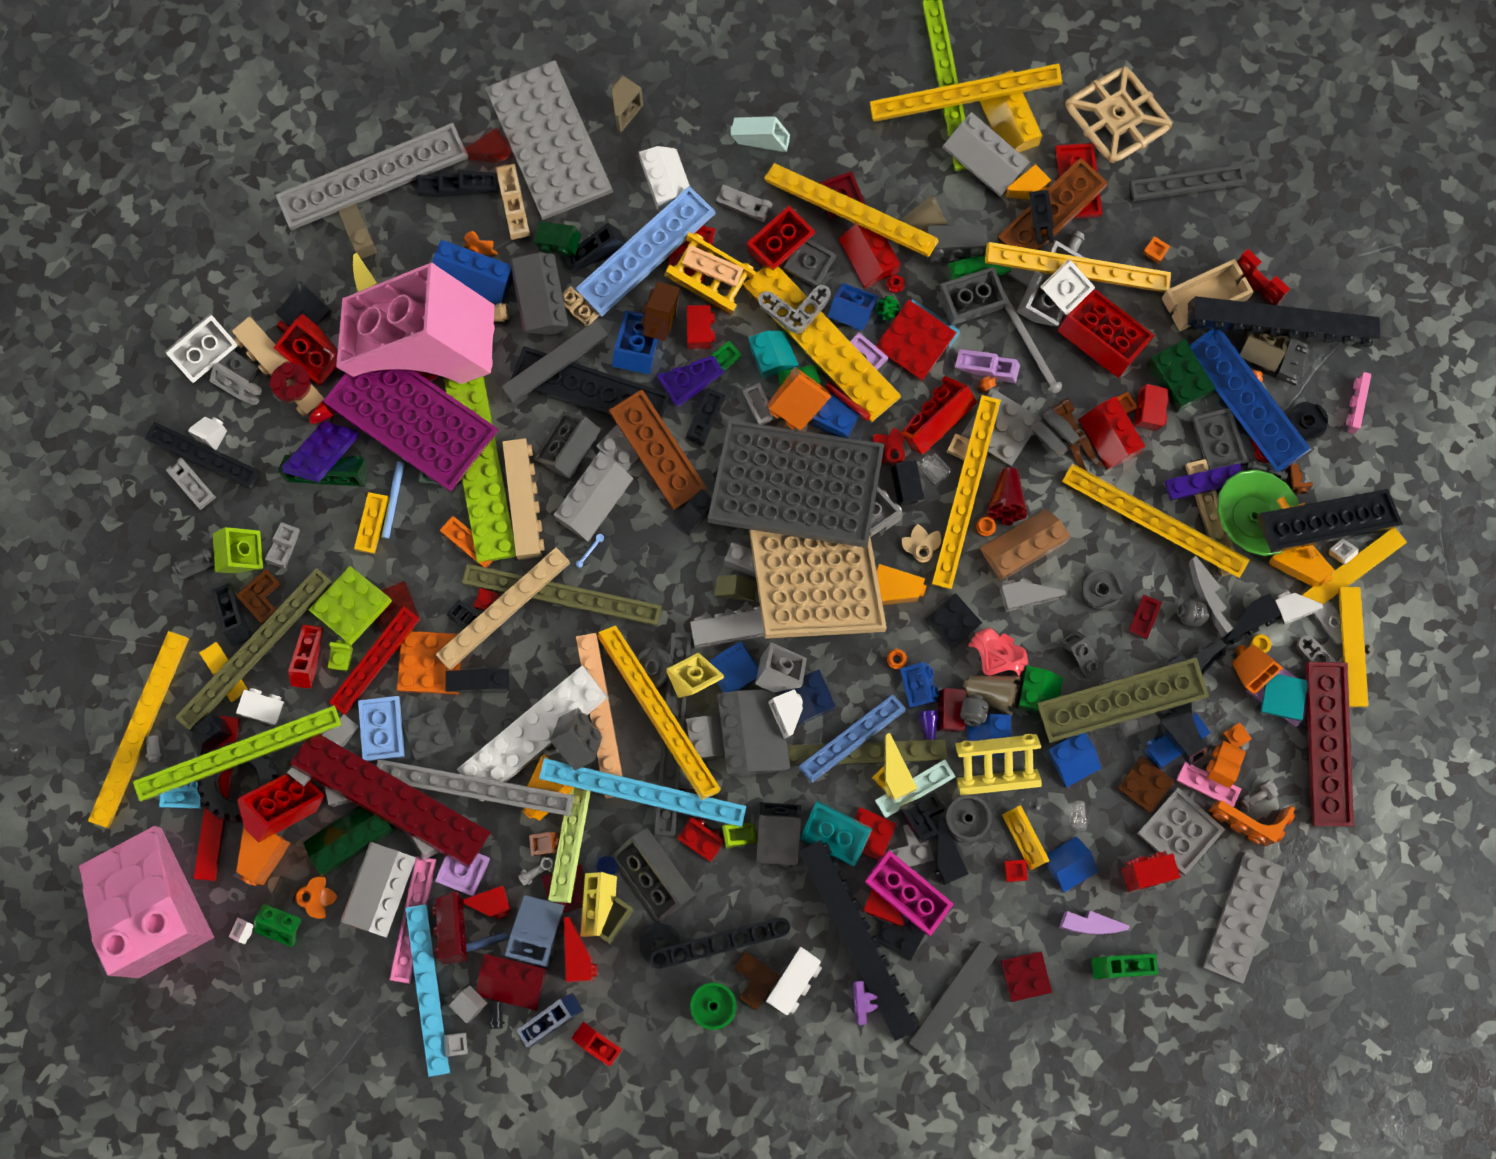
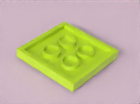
M349 566L310 607L309 611L351 646L387 608L392 600L354 568Z

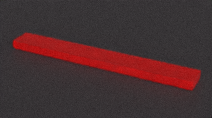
M219 716L225 720L232 736L217 747H224L226 743L230 742L236 743L240 718ZM233 767L224 770L218 782L221 794L229 799ZM206 806L203 814L194 879L216 881L225 820L216 817Z

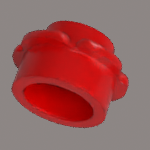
M894 274L887 279L886 286L890 292L899 293L905 287V280L902 276L899 277Z

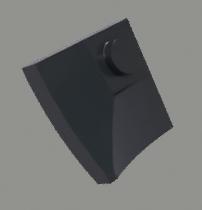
M300 281L288 299L276 311V314L291 326L303 313L318 326L332 311Z

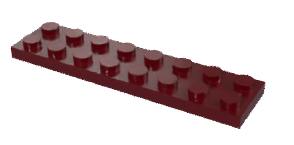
M1307 662L1305 666L1311 826L1351 827L1354 826L1348 663Z

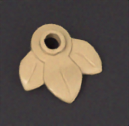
M919 524L912 530L911 537L902 538L904 550L913 554L915 560L920 563L930 561L933 551L937 550L941 544L939 531L928 535L926 530ZM925 551L926 556H921L919 552Z

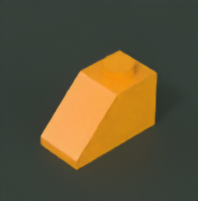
M1035 164L1007 187L1005 196L1007 198L1030 199L1029 192L1047 190L1051 179Z

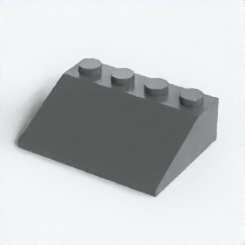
M744 690L717 694L728 776L734 778L791 770L787 738H783L768 703L772 698L781 695L780 691Z

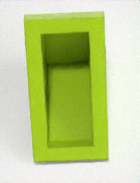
M744 823L742 827L734 825L722 826L726 849L757 843L754 823Z

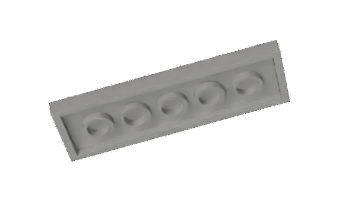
M1243 853L1202 968L1244 984L1285 867L1251 853Z

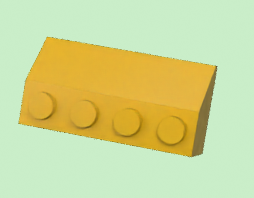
M1011 70V71H1008V72H1005V73H1002V74H999V75H1004V74H1009V73H1014V72H1013V70ZM1023 92L979 101L991 129L1016 151L1022 152L1039 146L1042 133Z

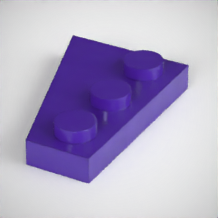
M712 355L692 362L690 365L657 374V377L667 393L671 394L670 397L675 405L679 407L724 374L725 371Z

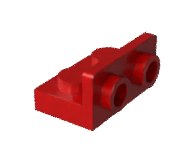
M690 817L689 822L677 839L709 862H712L725 843V840L722 839L724 835L716 829L710 831L705 827L707 823L696 817L693 819Z

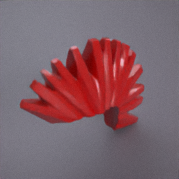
M320 402L310 416V423L317 424L332 417L336 412L327 407L323 402Z

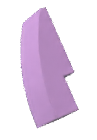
M959 349L955 368L985 378L990 376L991 379L995 377L998 381L1016 384L1020 364L1017 359L1002 358L993 353Z
M1067 911L1064 912L1059 928L1081 934L1102 935L1128 930L1129 925L1092 911L1086 912L1085 918Z

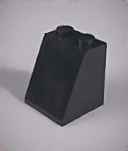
M760 802L756 863L764 866H771L772 864H781L783 867L798 866L801 805Z

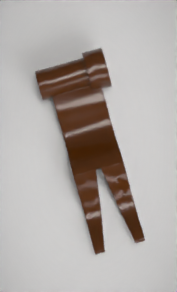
M1069 398L1060 401V404L1051 409L1059 416L1061 415L1080 437L1074 445L1068 444L1077 465L1087 471L1081 457L1078 445L1080 443L1087 456L1098 467L1102 466L1095 456L1088 438L1079 429L1072 415V412L1075 411Z

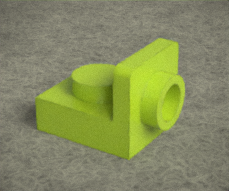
M336 640V643L330 642L331 652L328 669L349 672L353 648L343 640Z

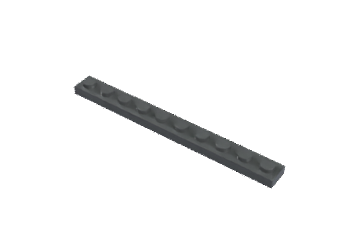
M671 634L670 657L673 665L690 657L692 634ZM669 679L667 681L666 704L684 731L687 696L678 698ZM662 739L659 786L679 790L681 767ZM657 807L654 835L675 837L677 812Z

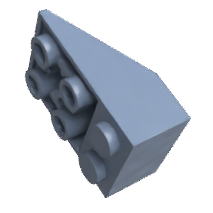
M524 895L509 938L505 956L548 967L565 905Z

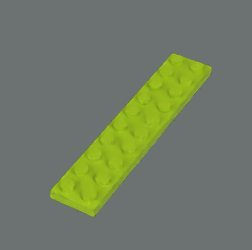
M484 376L462 384L444 377L447 394L492 424ZM494 436L462 477L478 564L479 562L489 560L496 561L516 557L513 530Z

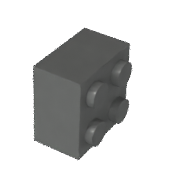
M576 708L558 718L550 741L576 771L595 761L602 736L600 731L590 723L588 716L582 713L579 708Z

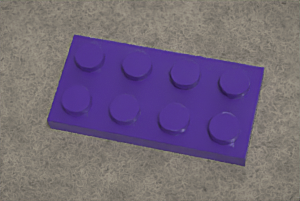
M323 421L282 466L283 473L319 483L359 437L358 431Z

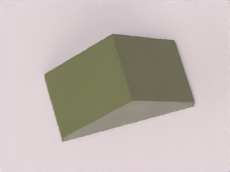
M737 574L717 576L714 597L754 601L757 581Z

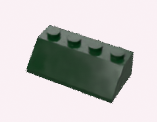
M294 452L291 455L285 454L278 468V473L287 483L365 487L368 464L360 456H351L350 458H343L341 456L319 483L283 473L282 466Z
M358 806L305 840L303 844L318 873L326 877L367 850L370 842L378 843L395 830L389 822Z

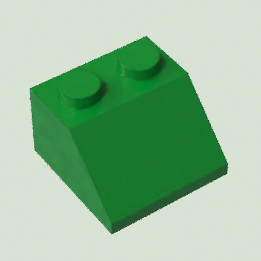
M1026 666L1022 675L1016 709L1040 714L1037 703L1060 697L1064 677L1046 669Z

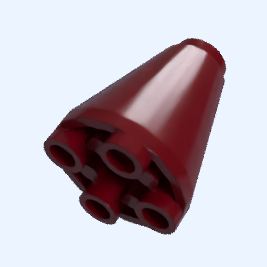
M1013 467L1002 469L987 508V517L1002 521V524L1007 526L1027 518V505L1018 470Z

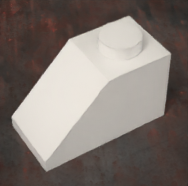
M204 417L190 427L188 432L197 442L217 450L227 430L219 419L213 417L211 420Z
M1285 592L1278 595V599L1275 600L1282 614L1281 618L1284 625L1319 612L1324 608L1321 603L1297 593L1290 594Z
M795 689L768 701L784 739L793 735L803 709L802 698L799 693H796Z

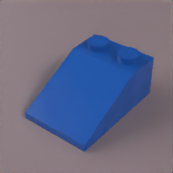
M625 310L614 348L612 367L650 375L658 339L643 335L644 327L641 326V322L645 314Z

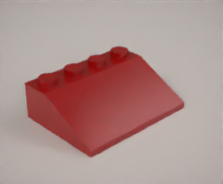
M1093 289L1067 315L1057 330L1117 378H1120L1155 336L1096 289Z

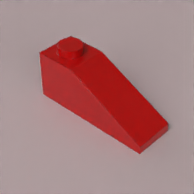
M302 625L288 670L292 687H312L323 633L322 626Z

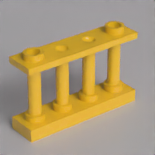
M689 232L686 241L690 242L677 266L669 265L664 276L731 315L737 306L733 299L746 277L753 278L756 271L753 270L754 268L747 263L742 264L705 242L701 235ZM689 246L698 247L709 254L744 268L736 288L732 286L729 293L723 297L717 293V288L721 281L714 279L711 285L705 286L700 280L703 273L696 271L694 275H686L683 270L685 266L682 265Z

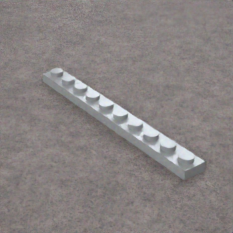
M378 759L377 763L378 768L411 787L571 816L574 795Z

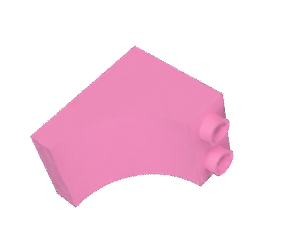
M433 263L426 264L342 299L336 367L353 377L377 370H416L437 374L459 384L491 373L493 365L494 304Z

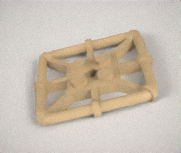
M1125 66L1112 71L1099 80H1093L1089 86L1073 94L1065 101V107L1084 131V136L1086 138L1089 137L1110 163L1120 161L1138 149H1144L1148 143L1172 128V121H1170L1167 114L1155 101L1152 92H1148L1136 75ZM1120 76L1119 91L1110 96L1103 86ZM1127 78L1142 95L1134 101L1125 91ZM1093 91L1097 92L1103 99L1098 104L1080 101V99ZM1147 102L1158 117L1144 115L1138 106ZM1076 108L1094 112L1100 121L1089 126ZM1115 111L1122 112V116H1117ZM1140 123L1160 126V128L1143 138L1135 126ZM1104 126L1113 136L1111 152L1095 134V131ZM1128 131L1136 142L1117 153L1119 136Z

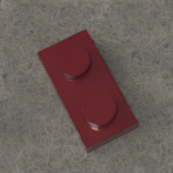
M1143 595L1128 632L1147 640L1162 602Z

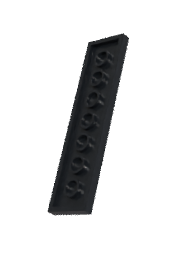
M523 346L511 379L543 358L547 353ZM574 362L532 390L611 416L608 412L611 408L638 391L643 390L662 420L671 398V394Z
M1388 489L1268 511L1257 515L1271 553L1399 528L1403 525Z

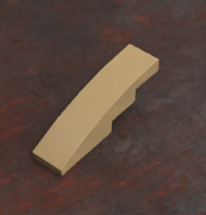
M515 164L496 167L511 240L528 237L530 232Z

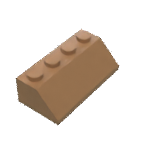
M1044 509L982 546L979 550L999 581L1002 582L1064 545L1071 536L1061 520L1048 509Z

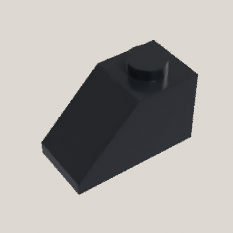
M701 489L685 505L674 522L689 536L708 517L712 498Z
M210 714L194 726L190 742L199 757L212 751L232 736V733L223 718Z

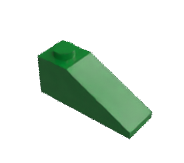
M986 256L966 258L948 264L953 280L991 267H995L997 275L1000 276L1010 273L1011 268L985 263Z
M1156 954L1091 958L1093 979L1159 975Z

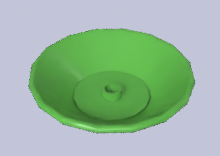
M1256 469L1240 471L1229 478L1219 492L1217 511L1222 528L1235 544L1250 553L1262 556L1281 554L1283 551L1271 553L1257 515L1281 509L1277 500L1285 497L1289 506L1299 505L1298 498L1284 481L1272 473Z

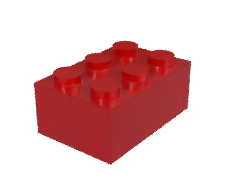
M1166 851L1155 853L1149 857L1135 858L1126 862V866L1121 868L1127 892L1164 884L1180 878L1174 854L1167 855Z

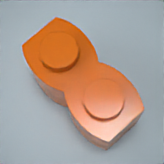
M1224 740L1220 745L1216 744L1211 753L1214 758L1210 760L1206 768L1209 771L1207 778L1230 789L1239 775L1246 751Z

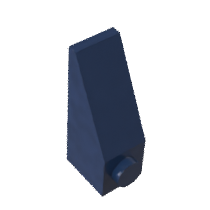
M570 993L516 1031L528 1048L581 1013L583 1009L574 994Z

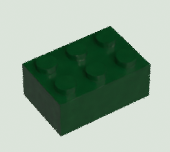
M1186 339L1155 354L1147 363L1162 388L1169 389L1170 403L1176 413L1209 397L1216 389Z

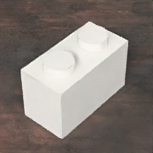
M250 688L249 691L244 690L236 714L277 727L285 705L284 701H281V697L273 694L267 697L261 695L262 691Z

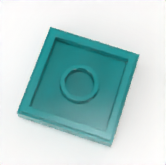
M1279 674L1274 676L1264 686L1260 713L1302 721L1307 694V680Z

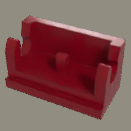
M944 688L939 691L937 731L958 732L965 730V723L960 717L962 702L966 698V690Z

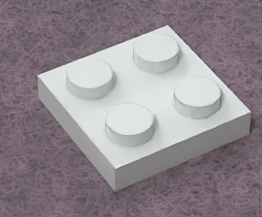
M1068 259L1040 288L1065 315H1068L1095 286Z

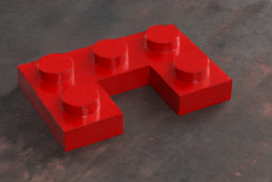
M1249 249L1242 253L1237 261L1243 272L1241 278L1246 277L1251 288L1254 291H1258L1267 304L1278 305L1290 288L1277 276L1269 281L1258 270L1262 261Z

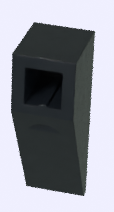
M1270 593L1253 601L1246 607L1233 626V630L1224 639L1223 642L1225 644L1230 642L1233 645L1242 640V635L1248 633L1251 636L1260 631V626L1265 624L1266 627H1269L1278 622L1276 618L1282 614Z

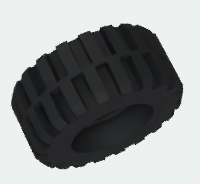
M267 754L243 763L255 770L258 777L257 788L279 778L276 766ZM223 771L197 781V791L201 801L211 813L227 822L243 823L238 802L228 800L219 790V777Z

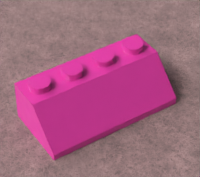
M890 850L879 859L865 881L868 886L929 937L954 905Z

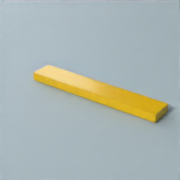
M1396 528L1389 530L1358 553L1347 564H1343L1335 570L1331 576L1333 579L1325 586L1321 584L1317 587L1313 586L1301 596L1319 602L1322 605L1339 593L1338 588L1348 587L1406 544V540Z
M1340 587L1338 589L1343 663H1348L1349 707H1368L1361 587Z

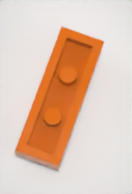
M452 516L440 529V532L477 562L472 531ZM492 561L479 562V565L487 568Z

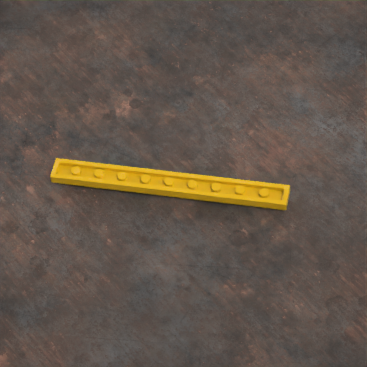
M1060 64L870 101L872 118L876 122L1062 85Z
M776 163L773 164L764 177L765 182L924 256L929 257L938 243V238Z
M993 242L987 243L985 263L1053 274L1069 259L1091 281L1164 293L1170 289L1171 272Z
M981 396L932 582L934 586L952 589L1001 402L1000 399Z
M1073 463L1062 481L1240 578L1250 561L1245 556Z
M616 625L600 631L597 637L700 799L704 800L719 793L721 788Z
M168 631L88 819L89 822L108 829L110 828L146 743L145 738L148 737L189 638Z

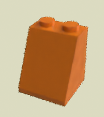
M794 367L767 406L770 409L769 413L777 419L782 417L786 420L785 424L793 430L797 428L801 431L831 398V395L827 389Z
M243 828L236 870L237 873L242 875L240 879L249 885L256 886L260 884L264 886L291 843L277 834L258 843Z

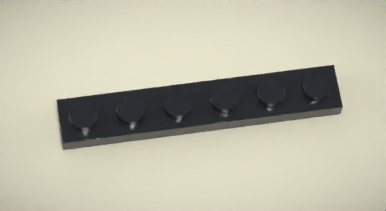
M156 422L152 424L145 437L146 441L249 489L253 487L260 474L258 469Z

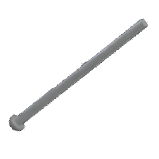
M1006 295L1008 303L1004 307L1049 383L1048 391L1053 394L1060 392L1062 388L1061 382L1057 383Z

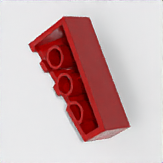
M947 376L941 380L943 382L941 387L934 389L931 400L924 402L921 406L922 411L920 414L914 415L901 432L912 450L923 455L978 403L967 385Z

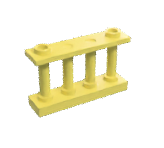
M1037 734L978 741L967 740L955 743L958 757H963L964 777L957 778L960 796L1042 787L1038 769H1033V749L1041 748ZM1025 750V770L1013 771L1012 752ZM1004 753L1005 772L993 774L992 754ZM984 755V774L972 776V756Z

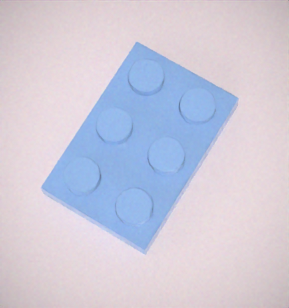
M393 696L359 700L362 758L366 761H376L378 759L385 760L405 757L400 697Z

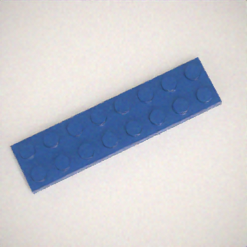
M1212 328L1189 345L1215 386V390L1277 473L1311 450L1222 331H1216Z

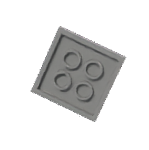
M991 388L987 396L1000 399L1001 402L987 454L1006 466L1011 467L1034 432L1030 427L1037 420L1041 421L1042 418ZM977 411L961 434V436L969 440Z
M1176 788L1137 834L1158 853L1166 851L1167 855L1173 853L1178 871L1182 875H1186L1225 829L1183 791Z

